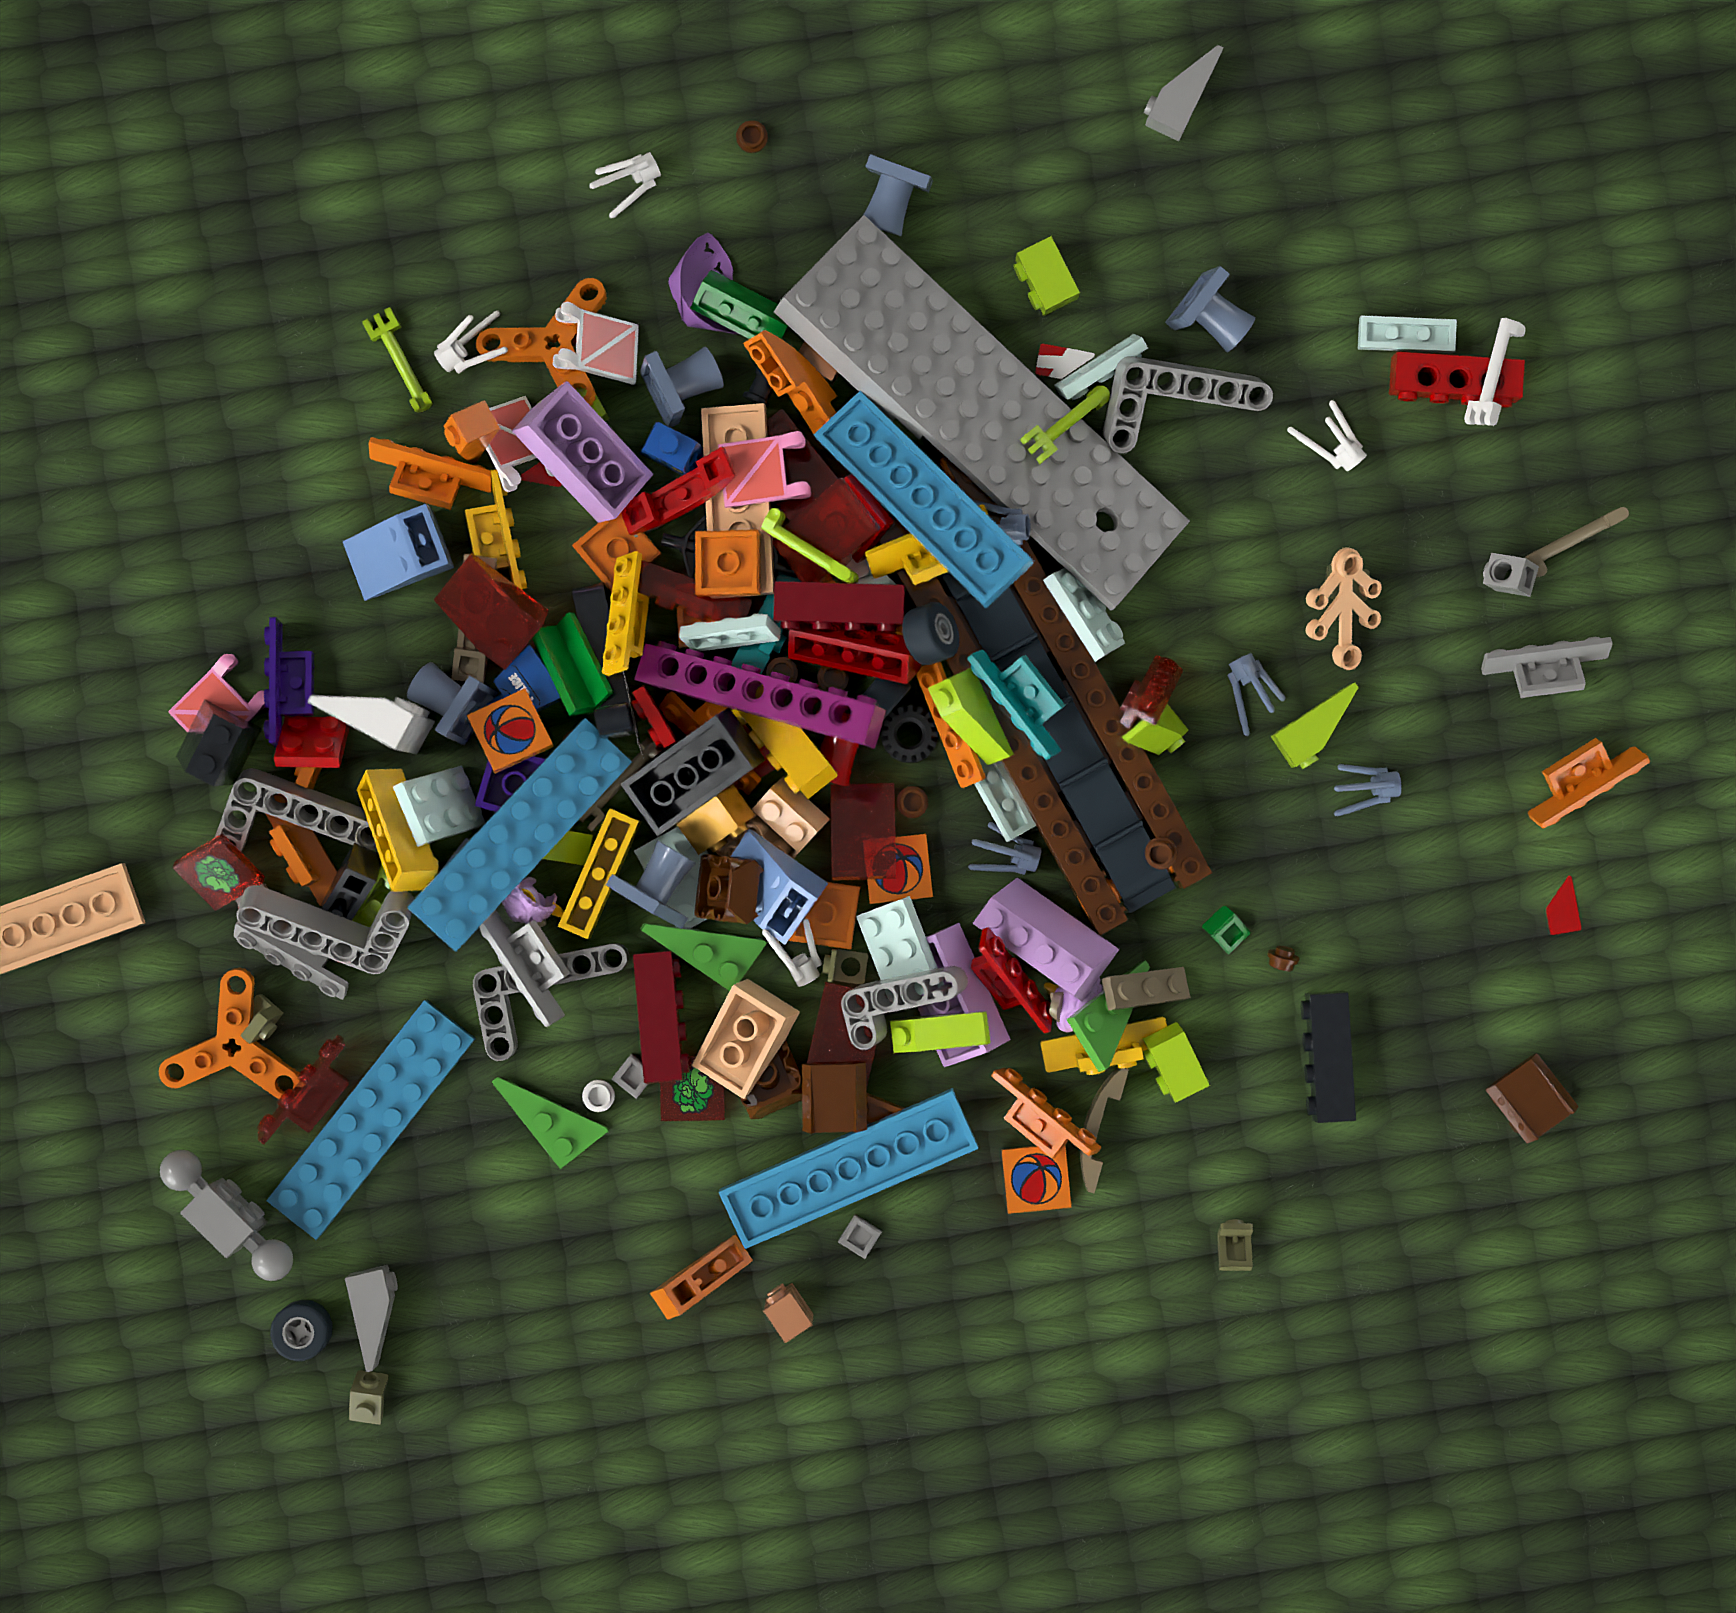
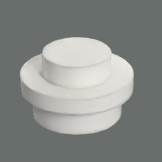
M594 1080L586 1085L582 1098L588 1109L594 1112H602L613 1104L615 1094L608 1082Z

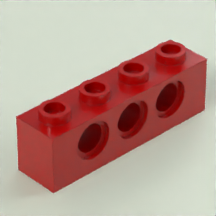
M1396 352L1391 357L1389 395L1398 396L1399 401L1411 402L1417 401V397L1430 398L1429 402L1443 404L1449 403V399L1461 400L1462 405H1468L1469 401L1480 400L1483 389L1481 379L1482 376L1487 374L1491 358ZM1504 358L1492 401L1501 405V408L1512 407V403H1516L1523 398L1525 360ZM1419 372H1426L1430 375L1432 380L1430 386H1424L1419 382ZM1450 374H1458L1462 378V388H1456L1450 383Z
M800 624V629H789L788 658L903 684H907L921 669V663L917 662L909 653L903 635L879 632L865 627L864 631H846L845 625H832V630H813V624Z

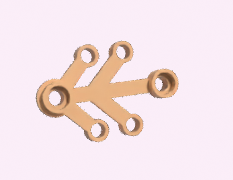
M1346 547L1340 549L1333 557L1332 572L1320 589H1312L1306 596L1308 606L1322 610L1328 604V597L1339 585L1338 595L1319 620L1313 619L1307 624L1306 634L1318 641L1324 639L1327 636L1329 627L1339 615V644L1333 649L1332 658L1337 666L1346 670H1352L1359 665L1362 657L1361 650L1357 646L1352 645V610L1359 616V623L1369 629L1376 628L1381 621L1380 613L1369 608L1353 592V580L1360 585V593L1371 599L1376 598L1380 594L1382 587L1379 581L1370 578L1362 570L1363 560L1355 549ZM1319 595V600L1317 603H1315V600ZM1372 614V618H1371V620L1368 622V618H1369V616ZM1319 626V630H1318V632L1315 634V630H1316V628Z

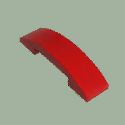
M720 447L696 461L697 467L652 494L643 492L634 497L621 512L628 534H639L670 522L700 506L726 487L735 477V473L725 448Z

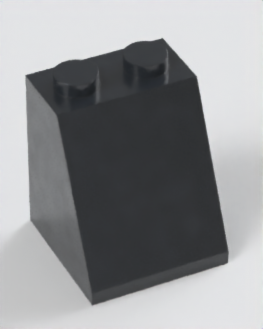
M204 700L176 757L186 773L212 786L234 785L262 728Z

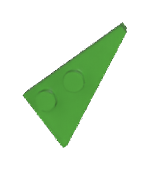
M645 923L640 928L641 931L729 991L733 984L741 981L767 944L764 939L757 937L749 938L728 933L720 934L692 928L681 929L656 923Z
M1145 960L1137 963L1125 974L1148 972L1150 966ZM1104 990L1066 1019L1098 1072L1109 1068L1133 1010L1132 1007L1108 1011Z
M497 1077L492 1081L493 1085L560 1169L609 1131L607 1126L594 1122L578 1112L564 1108L560 1104L539 1094H534L519 1087L518 1084Z

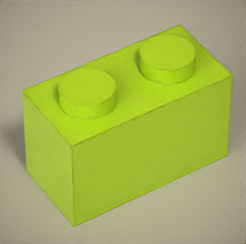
M1051 236L1017 253L1015 259L1017 263L1013 267L1021 282L1026 280L1031 290L1028 293V297L1035 310L1040 309L1043 316L1078 299L1080 292Z
M1177 1022L1143 1038L1147 1050L1143 1051V1055L1151 1069L1157 1068L1160 1076L1155 1079L1163 1095L1169 1093L1176 1103L1210 1086L1185 1032Z

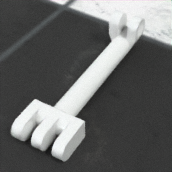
M1501 318L1480 400L1468 402L1465 414L1466 424H1486L1491 426L1497 424L1501 405L1492 401L1509 338L1512 336H1524L1525 326L1508 318Z

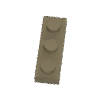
M1184 967L1110 976L1102 979L1108 1011L1191 998Z

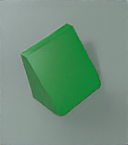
M1222 906L1202 926L1228 955L1251 934L1236 914L1226 906Z

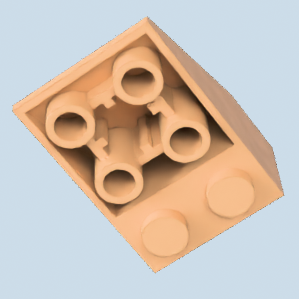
M783 776L752 808L755 816L745 824L748 826V829H752L795 859L830 819L800 791L795 794L785 782V777ZM748 829L734 839L729 835L726 838L728 843L715 852L719 856L730 857Z

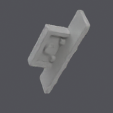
M1590 637L1583 641H1559L1553 645L1545 646L1528 645L1521 649L1507 651L1497 649L1484 655L1481 670L1483 675L1514 671L1520 698L1584 690L1586 682L1580 662L1608 658L1613 643L1611 637Z
M494 910L479 926L481 934L489 941L497 953L500 963L506 967L514 979L516 987L530 1003L535 1016L541 1020L545 1027H548L565 1016L548 988L569 975L570 972L535 920L512 934L498 912Z
M237 921L234 937L240 945L247 949L253 948L259 951L272 964H281L290 969L298 979L302 981L309 980L319 986V989L324 994L344 999L349 983L324 968L330 958L247 928Z

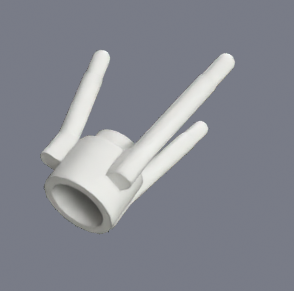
M650 152L643 156L640 154L631 159L595 170L597 175L616 170L620 171L591 182L589 186L592 189L630 174L636 184L641 181L643 183L609 214L610 218H615L646 190L656 186L654 179L661 176V173Z
M499 311L493 312L461 339L457 340V337L473 320V316L468 315L446 340L437 345L438 349L434 351V355L447 372L455 369L459 374L470 366L508 352L507 347H502L469 360H464L468 353L463 345L492 323L500 315Z
M1331 400L1329 405L1347 436L1346 439L1330 417L1325 419L1331 431L1340 441V444L1333 450L1337 454L1336 456L1293 427H1288L1287 431L1330 461L1336 470L1343 466L1348 472L1367 456L1362 450L1363 446L1356 439L1334 400Z
M808 919L803 920L811 956L808 958L803 953L791 959L778 940L767 929L762 931L769 944L788 967L798 987L804 986L819 977L820 973L817 967L823 964L817 954Z

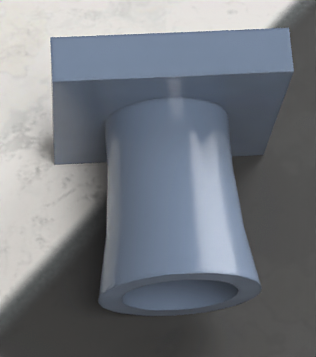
M870 154L866 168L870 172L880 175V178L863 215L880 230L902 236L904 218L913 187L929 193L933 180L929 175Z
M1219 266L1201 274L1165 323L1173 330H1178L1191 326L1194 321H1197L1217 340L1226 352H1229L1249 331L1255 321V317L1238 308L1217 292L1230 275Z
M706 347L701 348L690 357L665 369L657 351L644 357L640 370L650 395L665 425L669 428L679 424L685 410L682 403L683 400L704 392L723 388V379L718 365Z
M429 662L413 678L407 692V698L442 715L443 717L435 730L443 736L465 746L474 732L467 715L487 706V703L494 699L499 692L470 675L464 685L460 686L433 662Z
M657 840L652 856L636 886L613 874L610 876L606 886L650 913L682 929L688 917L666 904L684 876L696 863Z

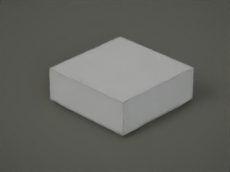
M634 1054L628 1057L612 1078L614 1082L636 1099L648 1085L644 1083L642 1061Z
M855 1214L838 1242L865 1259L882 1233V1230Z

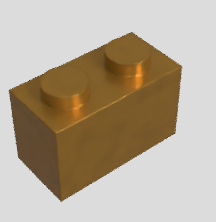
M732 784L678 822L677 826L698 855L708 848L714 853L728 843V840L725 838L727 835L730 834L732 839L747 830L748 826L745 823L754 817L755 814L734 784Z

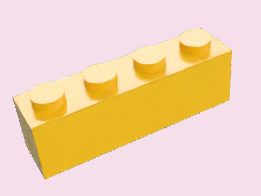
M763 685L757 689L756 699L763 695ZM735 709L732 710L742 726L748 723L752 728L748 735L759 749L765 745L770 751L766 758L777 771L781 768L786 771L788 776L784 780L795 794L801 790L806 798L809 799L838 776L800 727Z
M370 769L365 771L357 792L392 892L423 890L437 876L439 866L437 859L433 857L429 843L417 846L393 786L406 781L402 769Z
M609 808L558 927L586 939L591 938L612 891L610 887L606 886V883L612 874L618 877L642 821Z

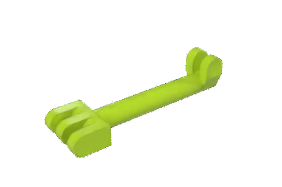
M391 307L385 309V314L390 320L389 322L385 323L380 313L373 315L378 325L377 328L373 329V325L368 318L363 320L362 323L373 342L382 338L412 396L409 402L414 411H426L433 403L428 393L422 390L393 334L401 326Z
M1096 386L1086 395L1087 398L1045 432L1039 425H1036L1020 439L1023 445L1032 438L1036 441L1028 449L1031 454L1042 448L1044 452L1036 459L1039 464H1042L1058 450L1053 443L1055 439L1094 408L1099 410L1109 401L1110 392L1105 386Z
M777 508L769 510L761 526L762 530L823 567L839 579L853 584L859 581V576L856 572L781 527L786 519L784 512Z

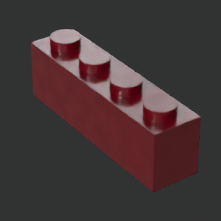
M774 581L773 621L774 623H780L781 629H800V624H813V630H832V625H845L846 631H864V626H877V631L896 632L897 626L902 627L904 585Z
M672 951L633 955L644 1083L652 1084L685 1080L684 1073H690L688 1053H682V1041H687L686 1023L680 1022L679 1009H684L683 991L677 990L676 978L681 977L680 958H674Z

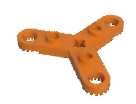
M586 278L575 286L564 302H570L580 309L597 313L602 308V305H605L607 293L599 280ZM590 288L598 291L594 299L589 301L583 300L584 292L590 291ZM554 315L544 328H489L482 331L477 337L476 348L480 355L490 352L485 348L486 343H489L488 340L492 341V339L496 340V338L500 340V345L495 350L502 347L508 348L507 353L487 360L488 362H545L557 387L568 381L575 390H577L576 388L580 389V387L587 390L584 400L592 406L594 404L593 401L596 400L595 389L586 372L576 369H558L553 366V356L559 354L560 349L566 348L575 352L573 347L577 343L578 323H562L557 321ZM558 340L560 346L550 349L548 343L550 341L555 343Z
M238 967L224 974L220 982L217 1036L165 1059L159 1067V1077L166 1086L180 1088L228 1066H232L278 1099L289 1100L295 1097L301 1090L303 1085L302 1076H300V1073L295 1068L286 1064L280 1057L257 1041L249 1044L240 1036L253 1019L255 982L251 972L245 968ZM239 976L245 981L246 988L243 992L237 993V991L234 992L231 989V986H229L231 977ZM232 1038L235 1039L237 1045H241V1049H238L235 1054H232L231 1048L225 1045ZM170 1064H179L183 1068L184 1076L182 1079L177 1080L170 1077V1074H168ZM279 1076H289L294 1083L293 1089L289 1091L280 1089L277 1083Z

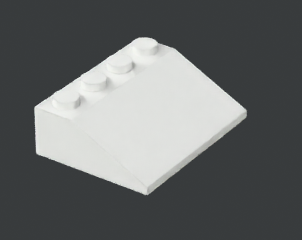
M311 696L308 700L314 706L389 747L416 755L435 722L428 718L430 711L396 697L394 702L381 698Z

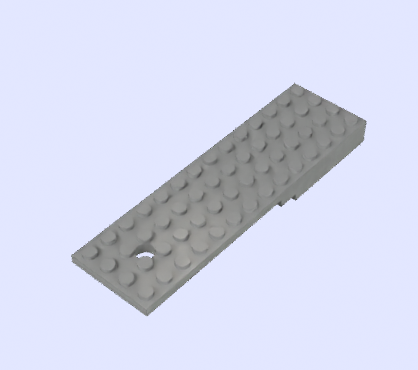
M865 215L782 298L774 313L852 386L861 391L891 421L896 418L918 439L924 436L998 506L1009 509H1022V514H1028L1031 523L1030 536L1109 610L1112 611L1117 607L1190 522L1082 419L1053 441L1058 450L1042 464H1039L1036 459L1044 452L1042 448L1031 454L1028 449L1036 441L1032 438L1023 445L1020 439L1036 425H1039L1045 432L1070 412L1071 409ZM1097 512H1104L1112 518L1114 522L1113 531L1103 532L1097 527Z

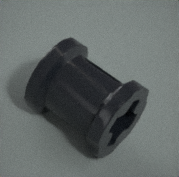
M757 367L755 370L757 375L749 391H745L742 396L754 404L764 403L766 409H768L770 406L768 401L774 390L759 367Z

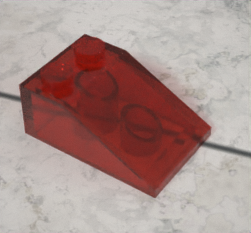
M842 477L836 480L784 527L844 566H847L881 529L880 525ZM774 538V547L801 582L828 583L836 578L835 575Z
M472 552L434 598V601L472 644L504 670L507 669L543 626L549 612L548 609Z

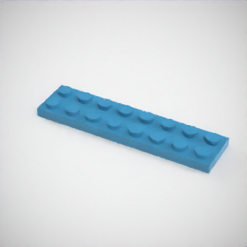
M861 391L814 434L815 438L985 608L994 602L1034 564L1033 560Z
M584 718L407 908L449 947L457 951L632 761L607 738H601L598 729Z
M424 1000L266 1201L315 1240L319 1239L476 1038L428 1000Z
M953 1088L870 1123L865 1131L847 1133L720 1188L719 1195L744 1249H747L979 1148Z

